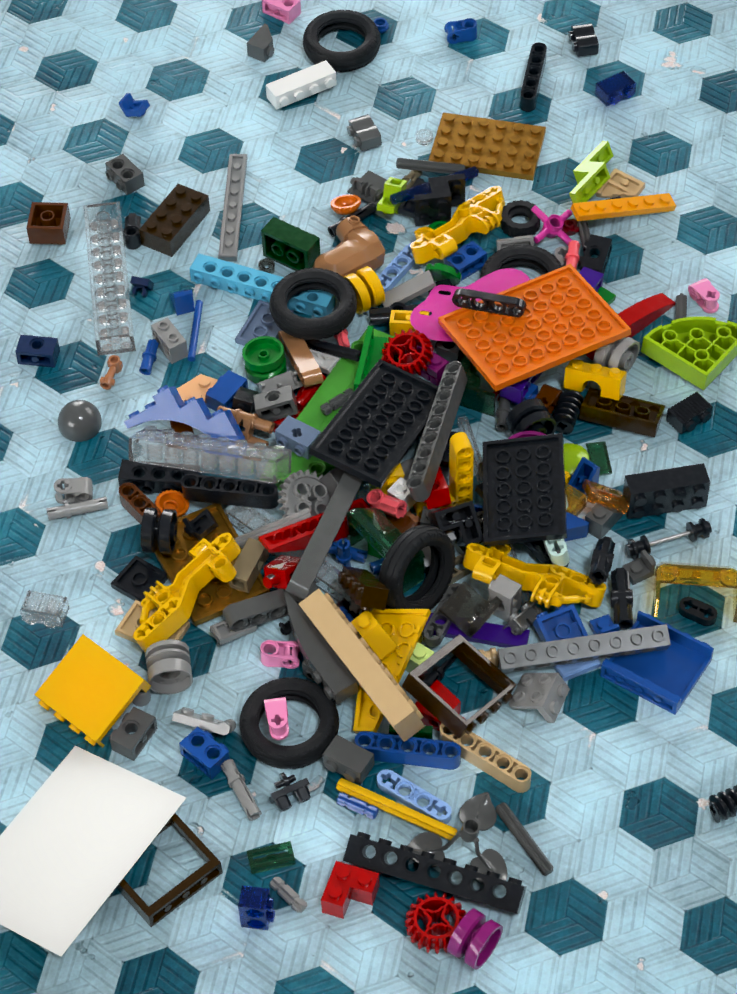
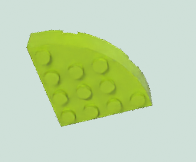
M695 316L672 320L670 324L660 325L643 337L641 352L704 391L737 356V323L731 321L725 323L716 321V318Z

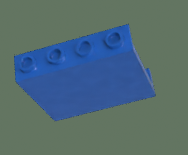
M638 611L637 620L631 629L667 624L671 645L667 650L613 657L609 660L605 659L601 664L600 676L676 715L712 661L714 648L705 642L691 637L688 633L673 628L668 623L655 619L650 614Z

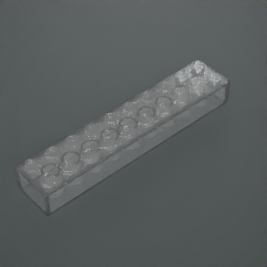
M120 201L84 205L94 332L98 356L136 351Z

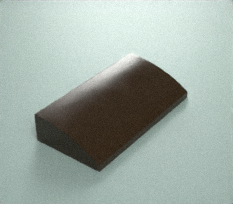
M589 388L581 405L579 419L655 438L663 417L665 405L622 395L619 401L600 396L601 390Z

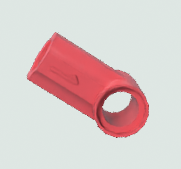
M373 489L367 494V502L378 515L386 514L399 519L407 513V503L405 501L386 495L380 489Z

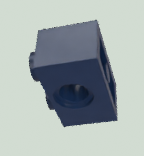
M20 335L15 351L18 364L55 368L60 353L58 338Z

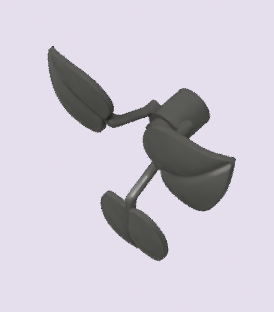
M488 792L478 794L462 805L459 811V819L463 823L461 831H457L456 835L445 846H442V839L433 832L418 834L407 845L414 848V853L421 855L422 851L435 854L434 859L443 861L445 857L443 851L447 850L461 837L465 842H474L475 852L478 857L473 858L470 865L478 867V872L486 874L488 870L501 874L500 879H507L506 863L500 853L493 849H486L481 854L479 850V831L492 828L497 818L496 810ZM412 859L415 863L419 864L417 859ZM481 878L475 879L476 881L484 884V881Z

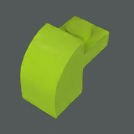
M389 177L384 183L383 197L377 203V210L382 211L384 214H398V207L405 198L407 181Z

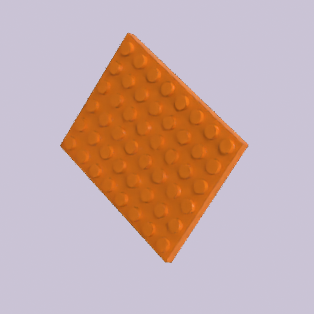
M571 264L497 293L524 300L527 307L521 317L460 308L438 317L440 326L495 392L631 335V328ZM483 300L477 301L478 303H484ZM494 302L499 307L503 306L500 302Z

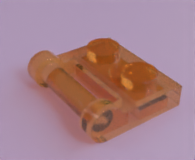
M585 479L582 487L586 492L587 502L592 504L598 503L616 509L622 514L627 512L629 504L621 491Z

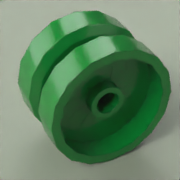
M259 336L251 339L242 349L245 372L248 379L257 384L287 372L284 346L275 337Z

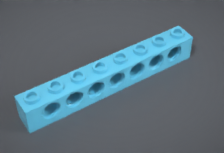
M198 253L189 268L192 282L270 303L274 287L284 278ZM307 290L294 295L288 301L287 307L290 310L320 318L331 314L336 305V299L333 294L326 291Z

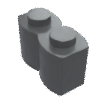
M368 114L348 120V134L350 137L353 136L355 146L359 147L361 151L382 145L381 134Z

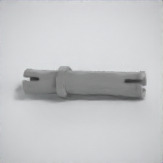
M105 496L72 504L67 502L64 505L46 509L48 519L51 521L64 517L68 519L74 515L108 509V502Z
M233 759L226 760L222 763L221 768L227 776L229 787L233 788L248 819L250 821L258 819L262 813L246 786L244 775L240 774Z

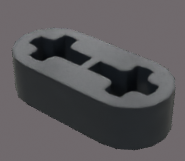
M684 597L680 600L678 610L681 616L703 626L715 624L717 610L713 606L692 597Z

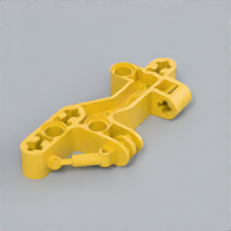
M500 186L490 187L460 204L451 220L435 230L430 227H420L415 230L416 241L410 245L415 263L424 264L433 258L443 260L457 252V245L465 241L471 233L488 234L489 231L500 227L503 207L506 205L502 188Z
M230 533L219 535L211 543L205 538L200 540L188 551L193 560L176 574L171 585L165 586L156 580L155 587L150 586L149 592H143L145 598L141 601L142 610L139 620L141 625L134 631L133 638L144 652L153 643L167 640L188 621L199 591L214 577L222 582H229L234 579L237 571L231 562L240 554L241 548ZM156 607L158 610L149 617V612Z
M469 543L466 547L462 564L465 568L473 571L472 578L489 585L492 580H496L502 574L521 584L522 590L532 591L530 601L535 602L537 600L539 605L544 603L545 608H549L551 605L561 607L562 604H576L579 602L597 608L602 604L607 587L606 584H593L587 575L555 564H533L517 560L509 556L511 547L508 544L487 548L477 543Z

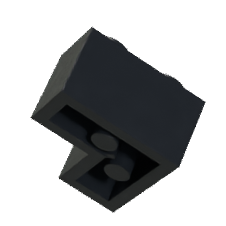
M464 501L428 513L431 526L437 527L443 532L453 529L458 546H467L469 543L484 540L473 501Z

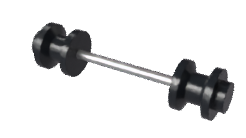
M701 518L698 520V524L695 525L692 522H687L686 532L649 542L645 535L640 536V541L637 542L629 539L628 544L625 545L628 556L637 559L643 550H646L650 555V546L687 535L692 542L697 541V537L701 535L703 538H709L712 532L709 521Z

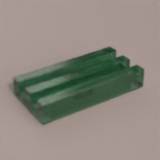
M291 841L247 851L252 874L296 864ZM288 850V852L275 854V852ZM269 854L266 857L253 859V857Z

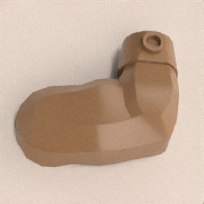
M353 215L342 220L336 228V235L341 243L334 249L319 255L315 259L312 268L331 270L342 277L350 273L355 274L357 270L365 266L376 271L384 264L385 248L379 237L369 230L360 221L358 216Z

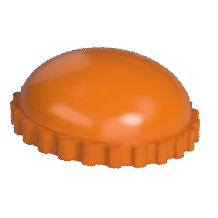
M352 194L342 195L331 200V208L337 214L349 215L359 208L361 198Z
M176 490L163 491L159 493L155 500V505L161 513L164 509H175L178 518L185 515L190 503L188 502L189 500L184 498L183 493Z

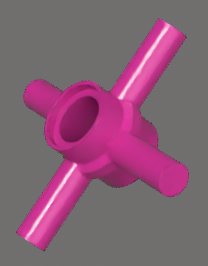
M536 205L532 207L531 211L543 222L542 231L534 237L535 243L538 244L545 237L554 238L556 236L566 245L572 241L562 230L564 221L572 215L571 210L567 209L560 216L553 214L548 217Z

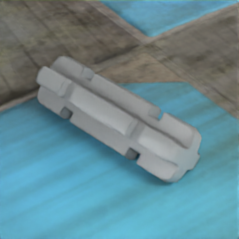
M280 877L272 879L270 887L274 891L277 890V893L289 905H292L296 912L302 913L307 907V902L302 898L300 899V896L288 884L285 885V881Z

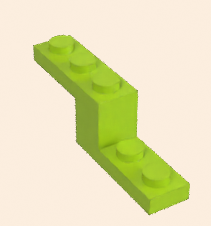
M602 141L573 170L577 185L569 193L572 203L587 202L611 178L606 163L614 155L608 141Z

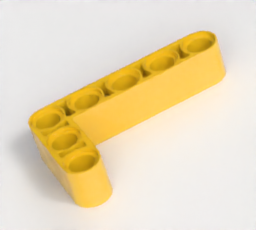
M465 432L455 433L449 440L448 488L452 504L437 508L442 509L464 501H473L474 450ZM416 502L413 505L416 515L420 519L423 506H426L425 502Z

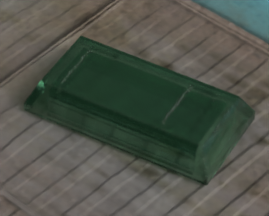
M606 442L586 443L589 461L600 467L599 476L612 474Z

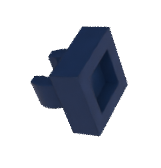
M131 277L130 283L134 286L132 293L137 296L138 290L142 289V296L146 298L148 295L147 289L153 290L154 283L150 279Z

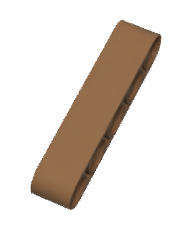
M279 331V340L283 344L284 351L294 370L297 371V375L304 388L323 383L321 369L305 340L293 337L284 331Z

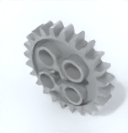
M309 469L304 472L302 470L294 472L284 479V483L280 485L282 490L278 492L281 498L277 500V502L283 504L279 508V510L285 511V514L282 516L283 518L305 508L310 510L312 516L325 511L331 496L327 492L325 485L319 480L323 475L317 477L316 471L310 474Z

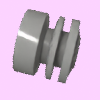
M168 639L153 643L147 648L145 657L148 669V683L151 685L150 689L153 692L167 695L185 691L191 686L193 676L190 665L189 646L186 643Z

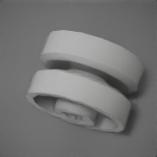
M624 337L596 349L593 363L608 368H619L628 373L637 359L640 343L633 338Z

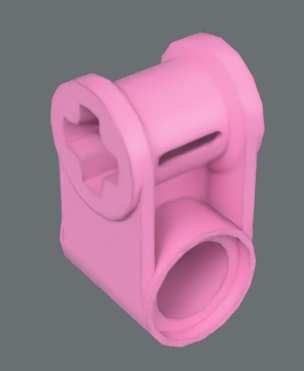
M707 278L688 286L690 297L697 302L704 312L712 314L718 311L719 304L717 300L720 298V293Z
M266 640L260 646L261 663L266 667L295 669L300 665L298 659L300 648L296 641Z
M286 697L264 700L271 737L275 740L285 739L289 735Z

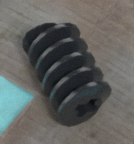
M568 390L560 394L552 415L557 423V432L563 434L573 432L584 401V397L580 393Z
M737 785L733 789L728 788L725 792L720 791L717 795L709 796V809L716 823L720 822V815L724 820H727V812L732 817L736 816Z

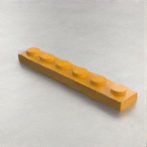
M669 193L572 203L571 206L577 221L674 211L676 208V204Z

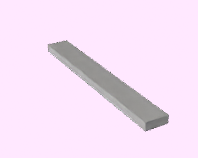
M229 154L218 259L237 262L247 154Z

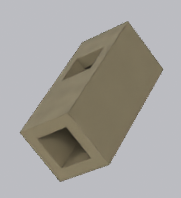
M248 538L233 565L237 574L234 579L229 581L231 588L249 593L269 557V552L258 539Z

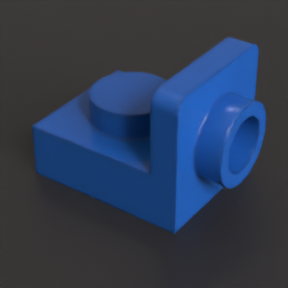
M609 614L589 621V626L594 635L620 631L619 625H614Z

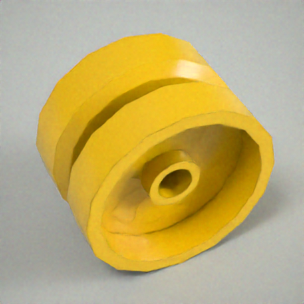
M365 266L357 270L355 274L350 273L344 276L355 291L357 314H363L369 311L371 307H377L385 302L383 286L372 268Z

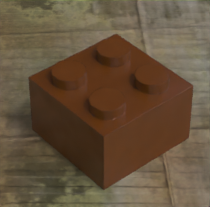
M32 202L26 228L30 244H66L71 220L68 203Z

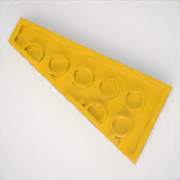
M373 609V611H370L399 647L381 661L397 683L402 678L431 614L429 609ZM359 684L353 731L355 733L362 731L377 733L384 715Z

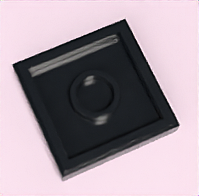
M135 556L111 582V587L132 600L141 602L145 598L144 591L149 592L150 586L155 587L156 580L164 584L168 577L167 573Z

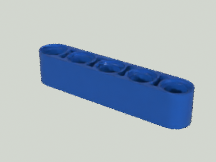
M368 731L359 732L355 736V744L373 753L374 761L446 770L457 769L461 764V748L455 742L410 737L404 742L399 735Z

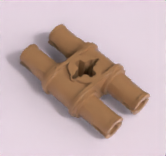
M224 406L218 407L217 410L221 408L223 411L231 410L239 427L243 426L245 428V431H242L250 448L262 452L267 451L269 442L254 437L253 434L255 429L272 433L275 427L274 422L259 418L256 413L251 414L242 411L240 408L234 410Z

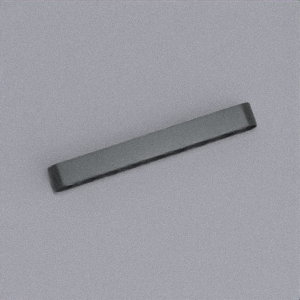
M459 361L450 362L444 369L406 482L416 502L427 500L431 494L468 378Z
M344 471L285 591L302 599L306 598L364 480Z

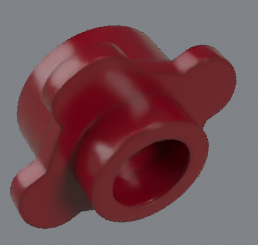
M567 219L564 221L562 230L568 236H573L579 232L577 220Z

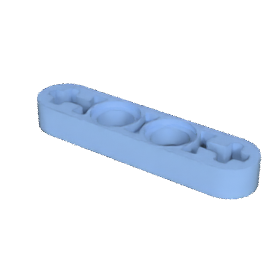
M411 244L406 245L379 274L378 278L381 281L384 292L393 289L415 265L410 247ZM399 262H406V263H407V264L404 265V266L398 265ZM389 273L397 274L395 277L387 276Z
M385 769L378 773L377 786L381 791L417 812L444 824L450 822L451 807L446 802L392 770ZM388 778L391 779V783L388 782V781H387L386 783H383V779H384V780H387ZM406 787L411 790V793L403 796L399 793V790ZM425 798L429 801V804L422 807L417 804V801ZM445 811V815L438 816V812Z

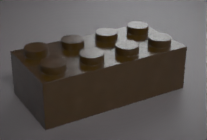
M177 184L139 229L141 245L173 257L210 212L209 195Z

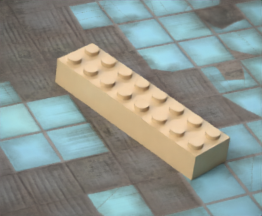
M318 588L301 601L299 606L401 739L405 742L425 727L421 721L423 715L417 706L406 695V692L399 683L395 681L389 670L384 667L381 660L370 649L363 637L359 635L352 623L348 621L341 609L337 607L328 593L323 594Z

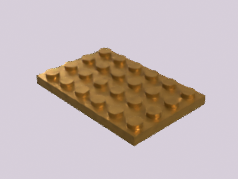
M443 112L428 161L464 164L465 171L533 181L546 127Z
M212 504L178 518L177 540L173 554H161L158 548L154 552L162 568L167 573L171 584L174 582L176 574L193 560L188 551L200 541L186 533L184 530L185 524L182 519L186 517L191 521L205 509H208L219 526L204 537L207 541L211 543L223 533H230L234 540L238 537L220 504ZM238 556L231 562L232 565H234ZM259 573L249 593L231 588L229 582H222L214 577L199 591L190 618L195 626L223 615L222 612L228 605L268 593L270 589L264 586L261 573Z

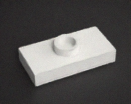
M310 349L322 373L329 374L340 360L339 357Z

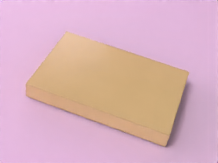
M134 601L115 630V635L136 644L138 643L133 638V633L141 625L139 623L142 610L140 601ZM157 608L152 609V610L149 612V617H150L154 612H156L158 609H157ZM187 621L168 639L181 641L190 628V622Z

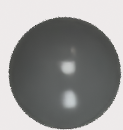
M86 400L71 401L59 413V430L70 441L83 442L90 440L101 429L102 418L99 410L95 405Z

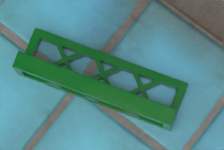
M368 325L354 381V391L380 359L382 360V349H385L384 343H387V338L374 336V326Z

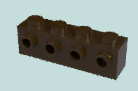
M343 566V570L338 575V584L345 591L344 593L348 594L350 599L355 601V604L361 606L360 609L385 610L389 589L368 570Z

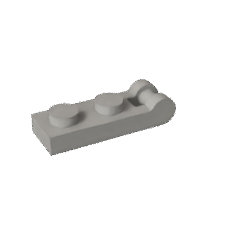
M186 707L175 711L172 717V721L193 727L198 726L200 729L221 735H227L236 728V723L232 719L225 721L214 719V715L208 713L196 714L193 709Z

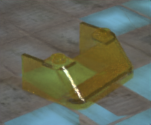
M660 562L656 565L654 573L653 617L658 615L660 583L733 588V622L737 623V570L731 566L679 562Z

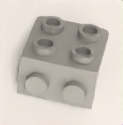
M524 673L509 702V706L511 709H538L547 723H555L570 688L559 673Z

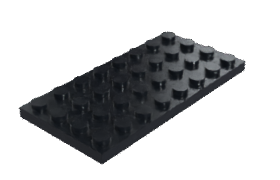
M380 359L311 445L308 454L381 489L423 432L438 386Z

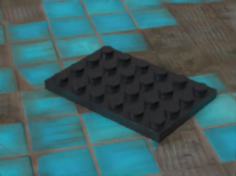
M563 433L483 442V534L485 547L567 538Z

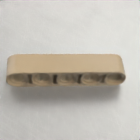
M441 723L440 740L457 743L461 748V758L518 793H524L529 790L531 786V770L528 766L473 732L469 735L465 733L462 737L458 738Z

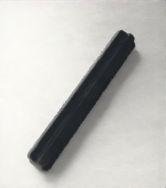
M305 340L309 349L357 362L360 360V350L321 340Z

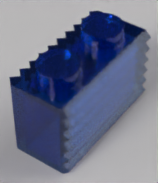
M622 71L599 83L597 82L595 95L606 106L617 104L620 100L626 97L630 98L635 94L636 82L625 71Z

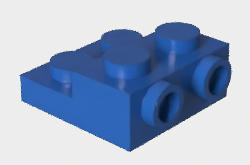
M562 604L561 607H556L555 611L549 614L547 611L542 612L536 616L537 619L533 622L541 642L588 636L574 604L569 606Z

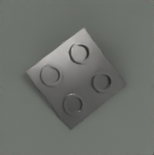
M368 170L361 178L353 177L351 179L352 187L347 192L357 195L367 203L373 202L377 206V203L383 197L384 183L387 179Z

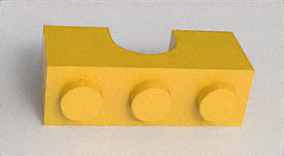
M579 359L571 360L565 367L564 388L582 392L587 386L588 381H594L601 388V397L619 401L625 392L627 372L619 368L604 367L597 363H586Z

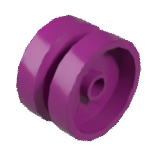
M473 908L457 925L449 940L447 951L458 959L465 956V963L477 970L488 960L496 948L503 932V926L492 919L486 922V916Z

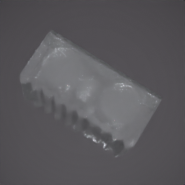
M28 590L20 609L22 620L31 625L39 623L49 628L63 627L69 611L67 597Z

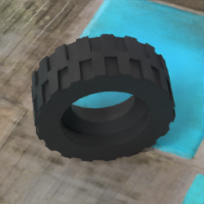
M523 200L507 203L503 207L502 220L500 221L503 232L509 237L535 235L540 227V219L531 211L535 204ZM521 215L528 217L529 222L515 223L511 219L514 216Z

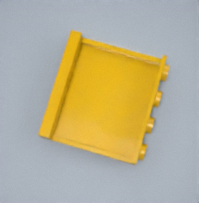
M82 634L34 695L40 699L38 704L47 711L50 708L56 711L53 715L60 721H69L71 724L68 727L78 735L82 731L86 735L84 739L91 745L95 746L97 743L103 748L105 745L100 741L141 690L146 693L151 685Z

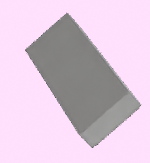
M430 270L385 292L384 308L390 307L394 302L406 303L433 289L436 283Z

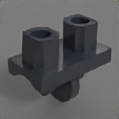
M284 772L280 773V781L274 783L276 789L284 788L271 793V797H269L271 804L275 803L279 811L283 812L292 807L289 796L295 794L299 804L311 798L308 789L310 783L305 778L290 785V783L296 781L295 775L287 777Z

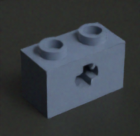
M288 415L275 430L276 444L294 452L297 456H302L309 460L312 456L308 454L309 449L319 437L321 431Z

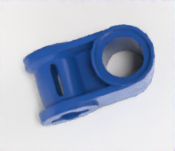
M467 18L450 21L444 26V30L447 33V41L451 44L473 41L477 38V22L475 19Z

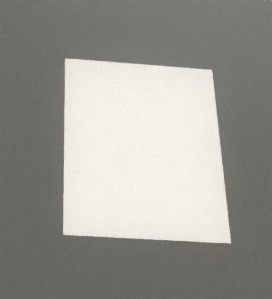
M75 746L0 835V924L62 957L185 801L186 797Z

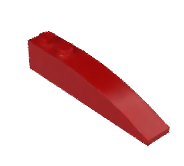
M659 293L620 312L618 315L631 328V335L627 337L632 338L675 306L676 302L665 294ZM596 350L585 355L593 360Z
M362 498L353 501L333 542L370 528L373 510ZM323 513L259 536L258 540L269 553L304 550Z

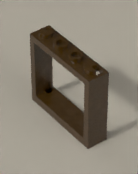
M459 634L412 670L406 677L402 687L453 734L460 738L465 733L468 735L472 733L478 722L480 724L484 723L489 717V713H496L502 706L501 703H508L513 697L511 693L516 684ZM454 655L498 694L467 721L423 682L426 677Z
M176 813L173 814L159 834L173 825L207 863L149 907L124 879L116 887L150 927L154 926L223 873L221 862Z

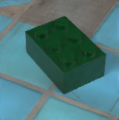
M273 217L261 230L263 256L294 271L312 268L315 259L321 255L319 237L283 220Z

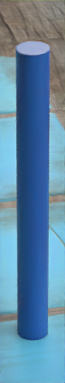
M197 300L195 304L187 358L191 362L195 361L203 308V301Z

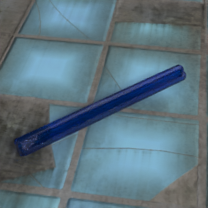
M473 166L450 175L464 173L466 181L477 177L479 170ZM428 182L391 194L389 200L395 205L413 199L414 195L428 194Z

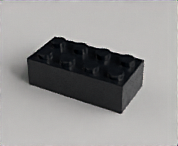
M704 463L625 475L622 502L627 518H642L644 516L706 507L710 479Z

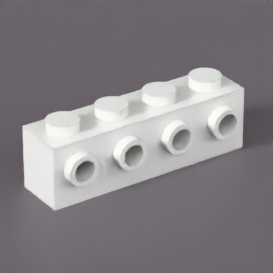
M326 60L266 84L267 99L276 110L336 86V71Z

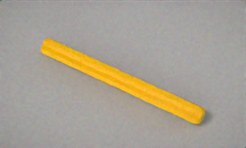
M341 778L337 782L336 789L338 791L363 800L369 805L372 804L380 810L433 832L447 840H451L458 831L456 828L346 779Z

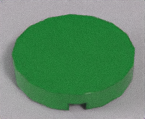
M429 263L424 271L430 270L434 281L437 282L449 278L452 285H458L462 278L460 272L457 274L455 272L456 269L442 263H434V265Z

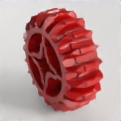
M410 328L406 333L404 330H401V334L394 332L395 337H388L389 343H384L385 349H382V360L413 375L418 374L421 376V370L427 371L426 365H431V359L434 357V349L430 339L424 333L420 334L418 330L413 332ZM417 345L422 348L421 353L417 352ZM394 355L398 356V363L394 361Z
M436 892L433 897H430L426 893L425 900L418 897L416 900L417 904L412 903L410 906L411 911L406 913L405 926L408 928L407 935L411 936L412 943L418 942L419 950L426 946L427 953L431 949H435V953L438 954L442 948L447 953L449 940L459 922L466 915V911L461 910V903H455L454 897L447 899L445 893L442 897H438ZM448 914L453 918L455 922L454 927L450 925L449 921H447ZM419 919L426 925L425 932L418 925Z

